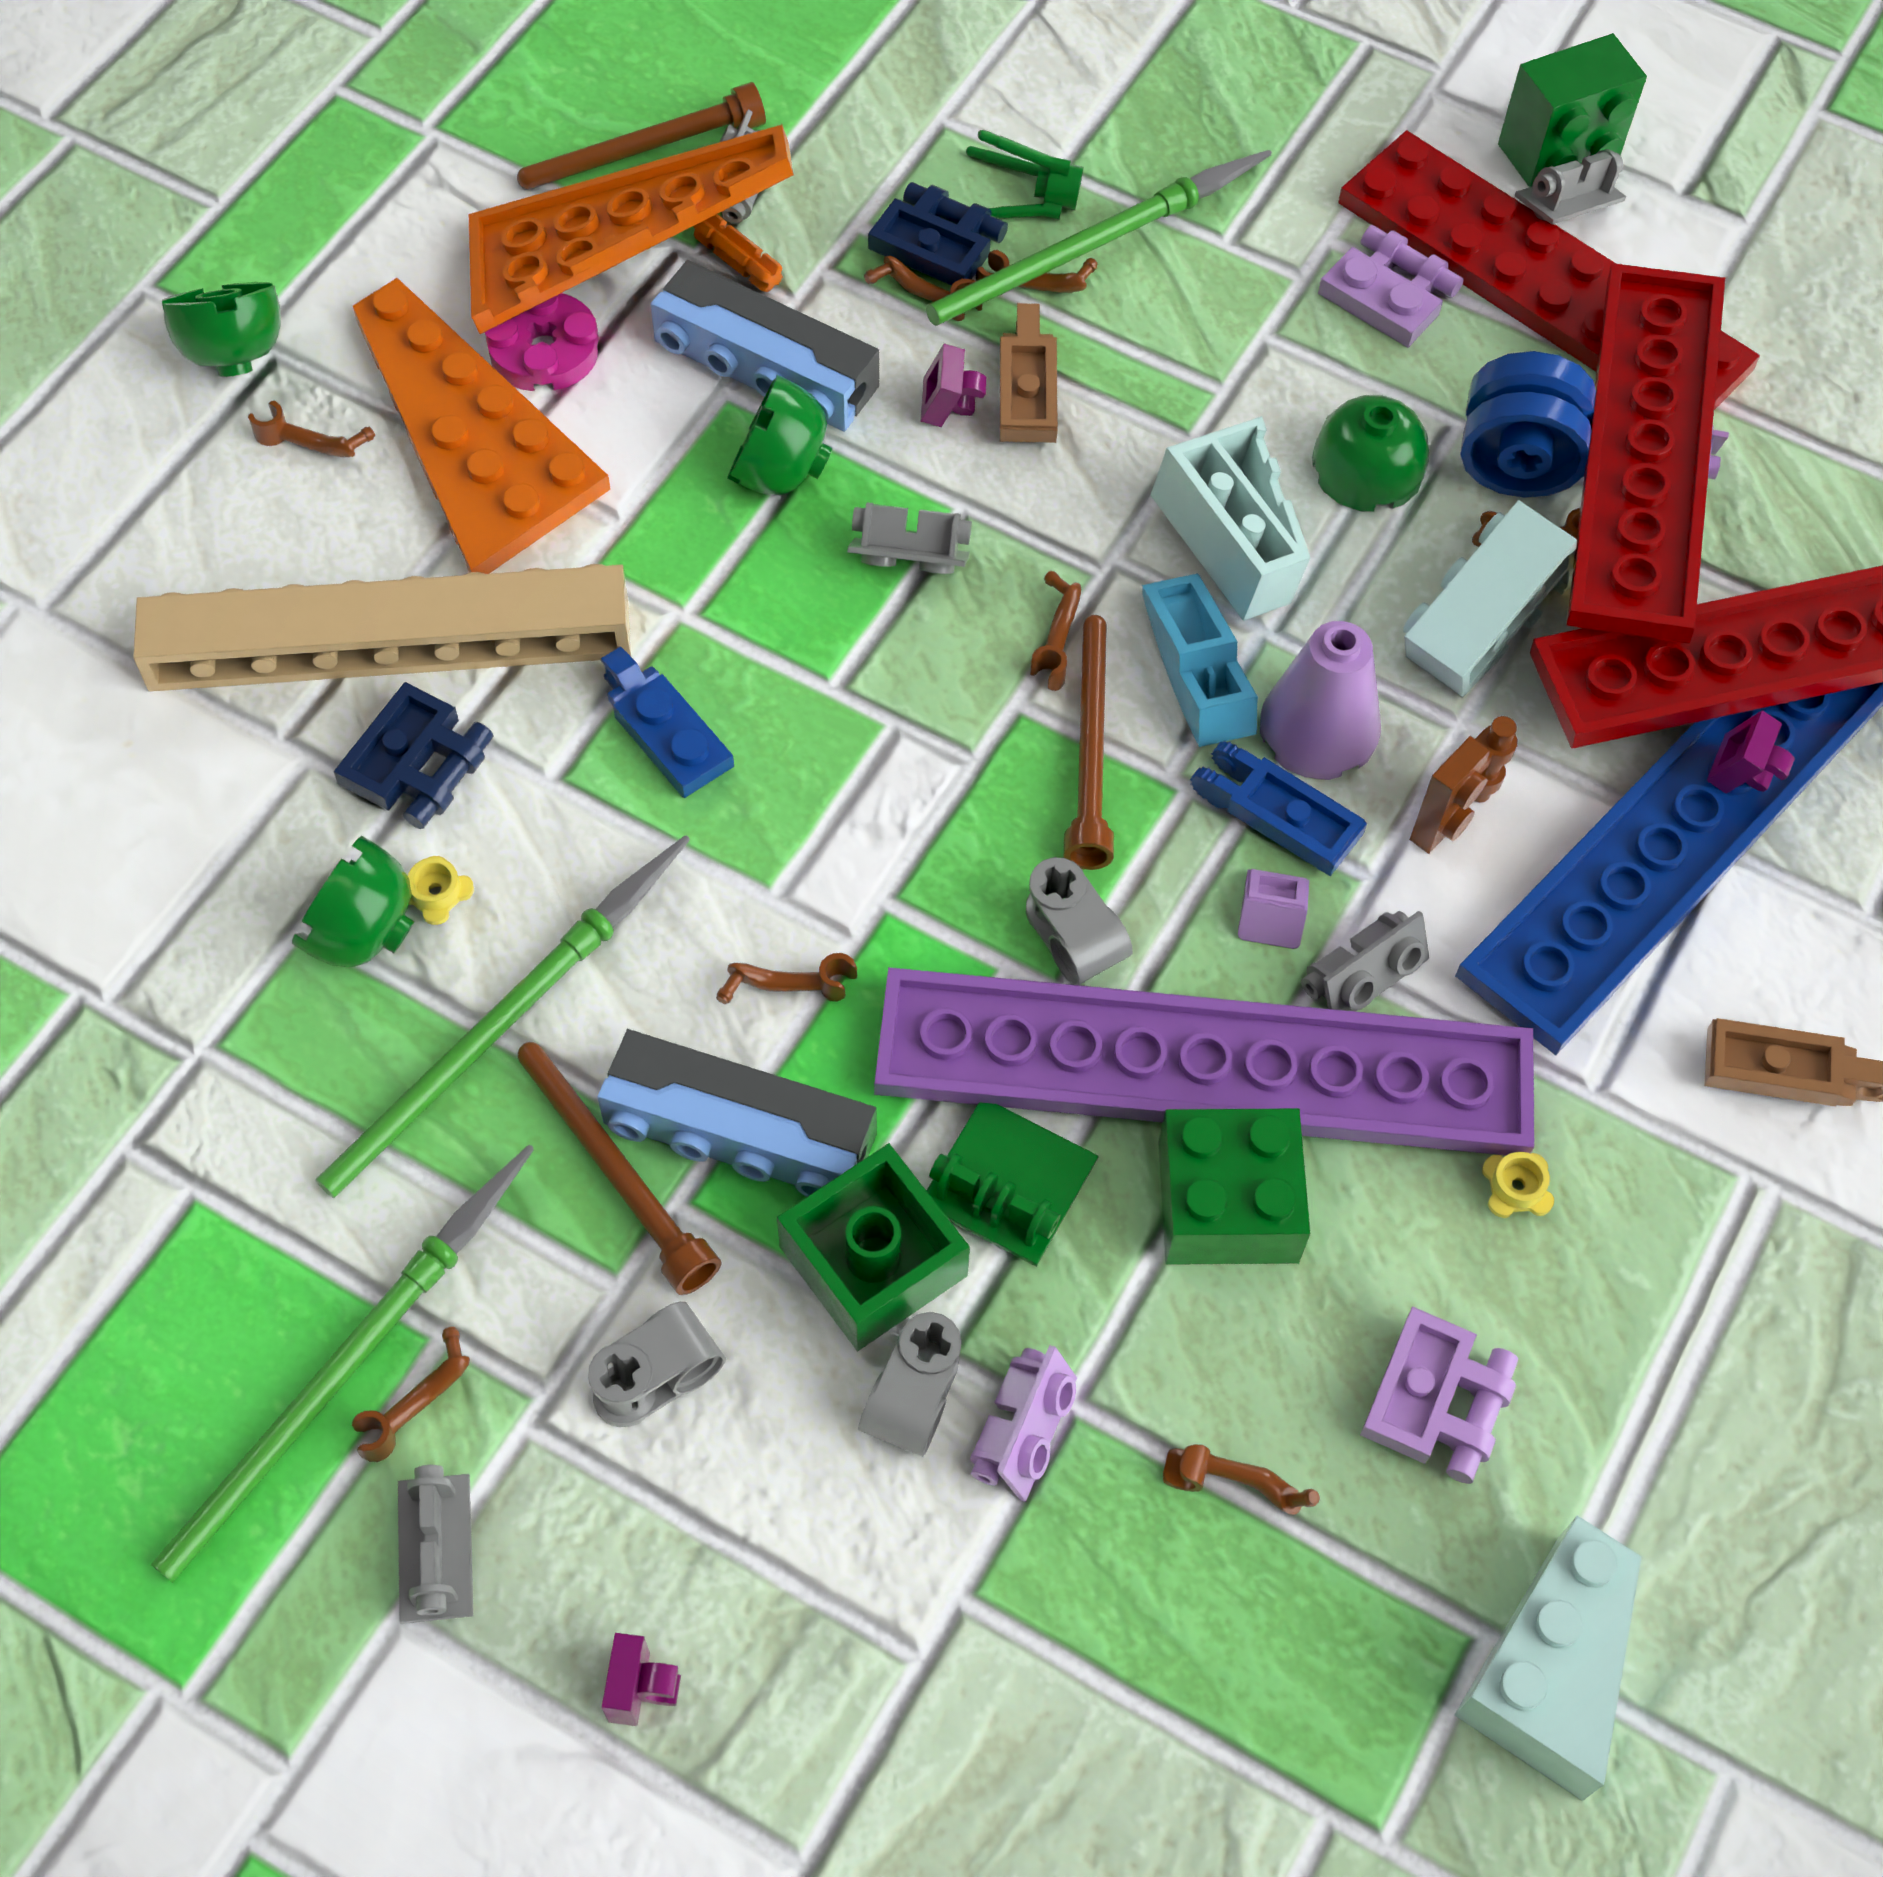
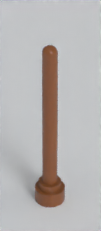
M753 82L731 88V95L724 96L723 103L523 167L517 174V181L521 187L532 189L728 124L737 128L748 110L753 112L747 126L752 129L766 124L764 106Z
M1091 615L1083 623L1077 818L1071 822V826L1064 834V858L1075 862L1081 869L1087 870L1104 868L1114 858V833L1108 827L1107 821L1102 818L1107 624L1104 618L1099 615Z
M535 1042L524 1043L518 1050L519 1062L662 1251L659 1258L663 1263L661 1272L678 1295H687L708 1283L719 1271L722 1263L705 1239H696L692 1233L683 1234L542 1047Z

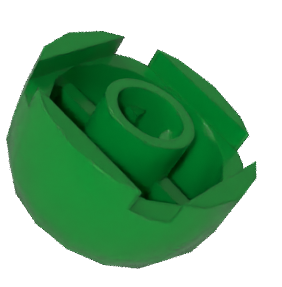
M270 282L222 285V290L204 293L202 288L176 294L162 300L165 325L174 346L183 357L197 365L217 367L220 377L237 376L253 371L251 361L267 355L277 342L281 327V312L275 285L273 286Z
M777 374L755 414L743 446L739 448L727 479L747 489L766 495H783L798 488L807 475L818 479L829 459L832 447L823 443L827 429V420L824 409L815 397L799 385Z
M1363 395L1348 400L1327 416L1315 442L1312 465L1313 467L1315 465V469L1319 474L1318 484L1324 493L1340 505L1361 512H1374L1376 505H1386L1394 502L1393 508L1402 506L1418 493L1429 462L1428 435L1416 413L1399 400L1383 395Z
M360 836L352 845L362 852L361 856L356 862L352 859L349 863L344 859L340 860L304 915L302 922L312 928L310 934L296 933L292 938L293 945L312 957L333 966L355 967L368 963L383 947L394 954L415 922L405 916L412 896L409 877L394 857L364 836Z

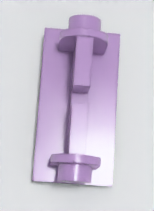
M1049 1345L1046 1355L1035 1349L1025 1348L1021 1357L1012 1358L994 1403L999 1409L1014 1412L1013 1419L1010 1421L989 1415L976 1447L970 1456V1460L975 1464L971 1472L975 1479L995 1486L1001 1476L1019 1500L1025 1502L1034 1481L1042 1477L1048 1466L1051 1440L1060 1418L1066 1416L1072 1408L1076 1394L1077 1377L1055 1346Z

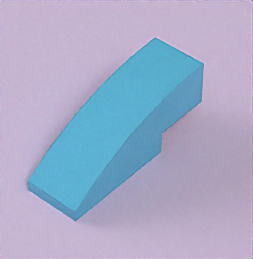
M1197 573L1142 585L1143 599L1162 661L1178 703L1198 746L1202 747L1224 742V740L1229 741L1256 735L1258 696L1237 661V640L1200 575Z

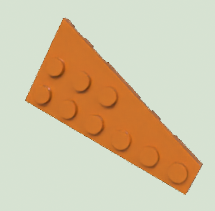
M781 124L468 214L471 317L479 334L793 176L789 143L783 125Z
M395 278L353 305L358 326L377 368L380 369L392 402L401 416L410 442L436 500L438 499L445 514L449 529L462 552L469 573H491L611 490L609 475L398 278Z

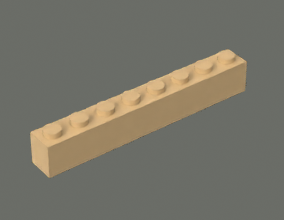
M590 564L580 568L550 570L530 568L520 572L491 574L470 572L461 576L431 578L410 576L402 580L372 582L350 580L342 584L313 586L290 584L282 588L254 590L231 588L221 592L194 594L171 592L161 596L137 597L133 658L148 691L151 692L601 660L602 657L620 646L631 656L629 605L623 565L605 566L602 564Z

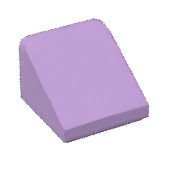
M1248 869L1238 927L1239 938L1274 946L1298 948L1301 943L1308 910L1309 880L1303 877Z

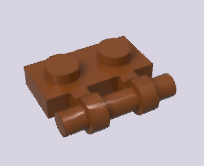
M1506 716L1497 717L1491 726L1485 728L1475 739L1469 736L1431 776L1409 839L1428 854L1445 837L1454 841L1461 835L1475 814V811L1469 808L1474 801L1479 803L1486 802L1491 797V794L1499 791L1506 776L1504 765L1511 761L1518 745V739L1515 734L1517 725L1511 718Z

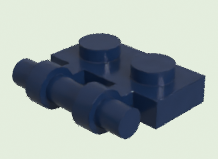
M910 182L905 189L903 201L895 198L868 233V249L883 256H893L905 266L952 286L958 280L972 279L975 276L977 267H981L988 258L990 240L1001 243L1007 233L1008 223L991 216L990 209L977 203L967 206L949 198V192L940 187L930 185L926 188Z
M404 682L333 772L338 785L388 811L402 793L411 796L414 800L403 813V817L415 828L424 829L434 814L442 815L452 803L454 797L451 792L466 773L473 774L484 761L485 755L483 750L493 739L494 735L488 727L479 722H474L464 736L452 731L459 721L456 707ZM436 752L446 757V759L433 776L430 777L420 772V770L433 753Z

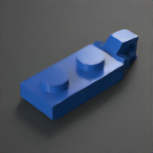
M621 646L601 658V662L605 667L604 679L613 688L612 691L607 693V696L613 706L615 718L682 797L686 798L734 767L732 753L663 674L660 675L653 666L641 671L637 662Z

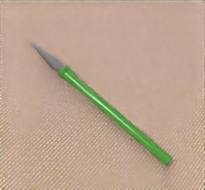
M1266 150L1208 168L1190 179L1187 177L1178 178L1174 183L1156 192L1153 197L926 306L927 316L933 325L938 326L1160 217H1168L1184 209H1192L1198 203V199L1218 191L1271 156L1272 152Z
M683 836L619 884L596 909L590 908L585 910L581 915V921H577L560 939L561 943L315 1179L317 1184L332 1198H335L578 961H583L601 945V941L611 939L614 933L613 927L634 910L690 840L689 837Z
M526 1146L453 1213L436 1237L428 1236L422 1242L423 1251L418 1250L402 1270V1276L151 1563L157 1571L172 1583L176 1580L422 1293H427L445 1274L444 1269L455 1267L458 1262L457 1253L476 1235L533 1152V1146Z

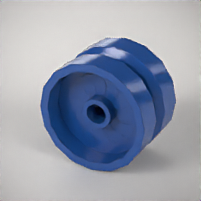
M1537 351L1510 353L1487 362L1473 376L1468 393L1467 421L1463 431L1460 452L1465 471L1477 483L1499 494L1522 498L1550 496L1571 488L1584 477L1589 455L1592 432L1591 422L1596 399L1594 380L1580 365L1555 354Z

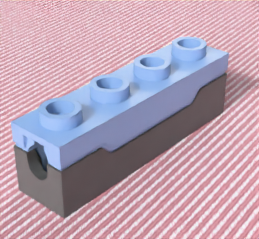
M688 259L665 285L663 292H660L650 303L655 342L661 344L669 352L689 357L709 367L719 376L733 378L756 389L762 396L766 395L772 381L778 374L812 394L824 409L827 424L844 432L853 422L854 416L857 417L879 388L878 348Z
M631 1029L626 1030L607 1073L608 1078H605L597 1096L603 1123L608 1125L612 1132L622 1138L636 1142H642L645 1138L670 1145L675 1153L689 1160L703 1162L709 1157L732 1165L736 1172L755 1181L766 1182L771 1177L793 1184L801 1194L807 1197L867 1158L877 1135V1107Z

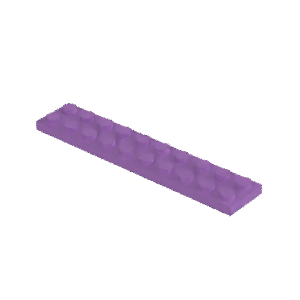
M888 967L874 1095L976 1105L982 1102L998 1104L1007 1108L1163 1122L1166 1109L1300 1108L1302 1136L1496 1155H1508L1513 1152H1527L1531 1154L1534 1149L1533 1028Z

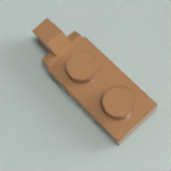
M1017 303L1016 333H1003V336H1000V442L1056 443L1058 431L1057 337H1053V334H1040V304Z
M1716 1018L1712 1019L1707 1028L1704 1086L1835 1107L1837 1105L1853 1106L1856 1100L1883 1102V1061L1857 1057V1049L1845 1045L1844 1037Z

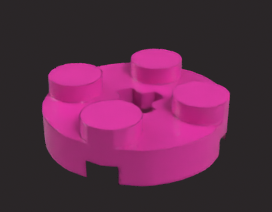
M560 293L485 332L492 367L514 387L522 390L535 391L534 384L545 385L552 383L553 390L572 386L589 374L595 366L598 357L597 345L599 335L594 315L581 301L564 293ZM540 336H551L554 342L548 345L541 341L536 345H532L533 339Z

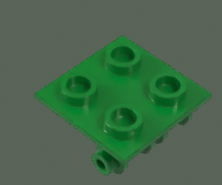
M979 1102L948 1155L940 1154L935 1160L929 1174V1178L933 1180L926 1191L951 1223L1037 1267L1099 1156L998 1104Z

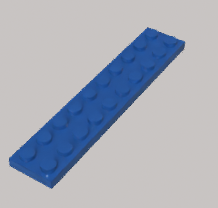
M1883 682L1695 722L1459 965L1455 977L1517 1026L1533 1028V1038L1557 1056L1883 706ZM1763 710L1782 723L1774 745L1786 749L1795 758L1789 775L1784 780L1773 775L1768 790L1764 792L1752 788L1745 782L1726 794L1707 781L1723 738L1727 732Z

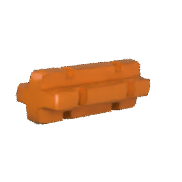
M718 214L693 226L695 229L694 237L708 249L714 248L713 253L743 277L751 275L748 281L763 292H769L775 285L780 284L783 278L781 274L782 265L767 253L761 256L763 250L733 226H726L727 221Z

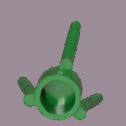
M980 130L977 134L981 141L1025 160L974 146L967 147L966 154L969 157L1037 177L1034 197L1044 199L1043 204L988 208L991 210V216L999 219L1044 216L1060 220L1062 208L1075 211L1084 167L1072 165L1071 160L1049 156L986 130Z

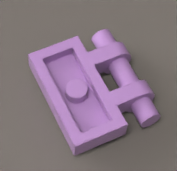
M1370 225L1362 236L1361 245L1375 253L1369 257L1352 247L1321 278L1318 294L1409 348L1439 316L1443 300L1431 293L1437 289L1452 298L1460 290L1464 279L1448 269V262L1433 254L1428 258L1408 246V239L1394 230L1387 234L1376 226ZM1397 265L1416 277L1410 281L1391 269Z
M1412 1306L1360 1436L1424 1464L1429 1459L1436 1440L1444 1443L1454 1451L1446 1470L1447 1475L1456 1481L1471 1484L1480 1462L1489 1461L1496 1440L1491 1432L1500 1408L1509 1406L1514 1394L1516 1384L1512 1380V1376L1518 1363V1357L1508 1350L1494 1348L1486 1366L1475 1362L1468 1357L1477 1334ZM1457 1386L1470 1391L1474 1396L1466 1420L1447 1413Z

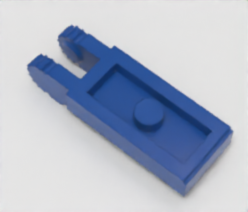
M1224 740V742H1220L1211 755H1213L1214 764L1219 769L1223 770L1224 773H1228L1236 781L1243 782L1241 786L1225 776L1217 774L1215 770L1213 771L1209 767L1205 768L1204 766L1202 768L1199 767L1190 779V785L1193 786V790L1197 792V795L1207 799L1210 804L1217 808H1228L1227 812L1330 877L1363 836L1367 826L1365 819L1264 757L1261 760L1243 748H1238L1236 744L1234 745L1230 741L1226 742Z

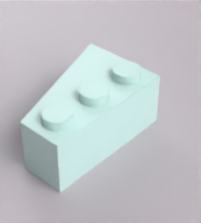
M1262 416L1167 447L1151 492V497L1243 621L1291 604L1311 558L1291 500L1284 499L1278 481L1281 470L1277 458H1270L1264 440L1267 429Z
M1520 500L1515 503L1506 515L1499 512L1492 517L1479 537V543H1481L1479 548L1468 561L1461 557L1451 566L1441 583L1443 591L1431 605L1425 602L1420 604L1411 614L1403 629V632L1406 633L1404 636L1406 657L1461 697H1464L1508 652V641L1522 625L1530 629L1541 618L1543 612L1537 609V607L1548 593L1554 589L1563 595L1571 587L1577 539Z
M1577 1515L1557 1538L1457 1709L1455 1716L1583 1801L1601 1788L1605 1782L1642 1556Z

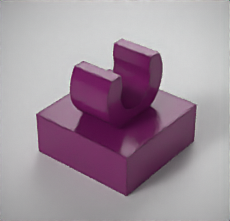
M945 343L942 345L923 377L920 422L942 428L951 411L959 415L972 416L975 412V398L983 399L986 395L987 377L977 371H964L965 349Z
M1762 710L1727 732L1718 750L1707 781L1727 794L1745 782L1752 788L1764 792L1768 790L1773 775L1781 780L1786 779L1795 758L1786 749L1774 745L1782 723Z
M615 1633L601 1707L608 1723L637 1726L642 1701L665 1706H676L681 1680V1675L678 1674V1666L649 1662L650 1651L644 1636Z

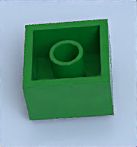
M1614 33L1521 63L1498 145L1529 187L1533 186V182L1539 172L1546 167H1555L1575 160L1582 163L1583 158L1605 149L1612 150L1621 156L1647 75Z
M1300 1108L1166 1109L1158 1141L1166 1265L1299 1264L1310 1237Z
M890 1143L777 1216L779 1246L857 1352L968 1276L970 1246Z

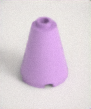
M1332 621L1318 627L1266 697L1261 711L1260 734L1263 742L1266 739L1269 746L1276 753L1274 759L1283 768L1306 778L1330 780L1341 777L1343 771L1354 768L1359 765V768L1369 761L1377 747L1381 734V719L1373 646L1367 633L1357 625L1345 621Z

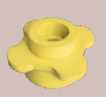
M431 856L419 861L408 873L412 893L409 905H414L423 912L424 920L431 925H439L446 922L449 918V911L459 901L470 899L474 893V885L471 878L466 875L458 876L455 867L441 856ZM441 887V891L438 894L430 893L432 888Z
M1513 1152L1505 1157L1492 1155L1484 1162L1482 1173L1490 1181L1492 1195L1488 1200V1207L1493 1214L1501 1218H1508L1513 1212L1530 1211L1536 1216H1544L1550 1212L1554 1205V1197L1547 1191L1550 1176L1548 1164L1542 1156L1536 1153ZM1515 1180L1521 1181L1524 1189H1515L1512 1182Z

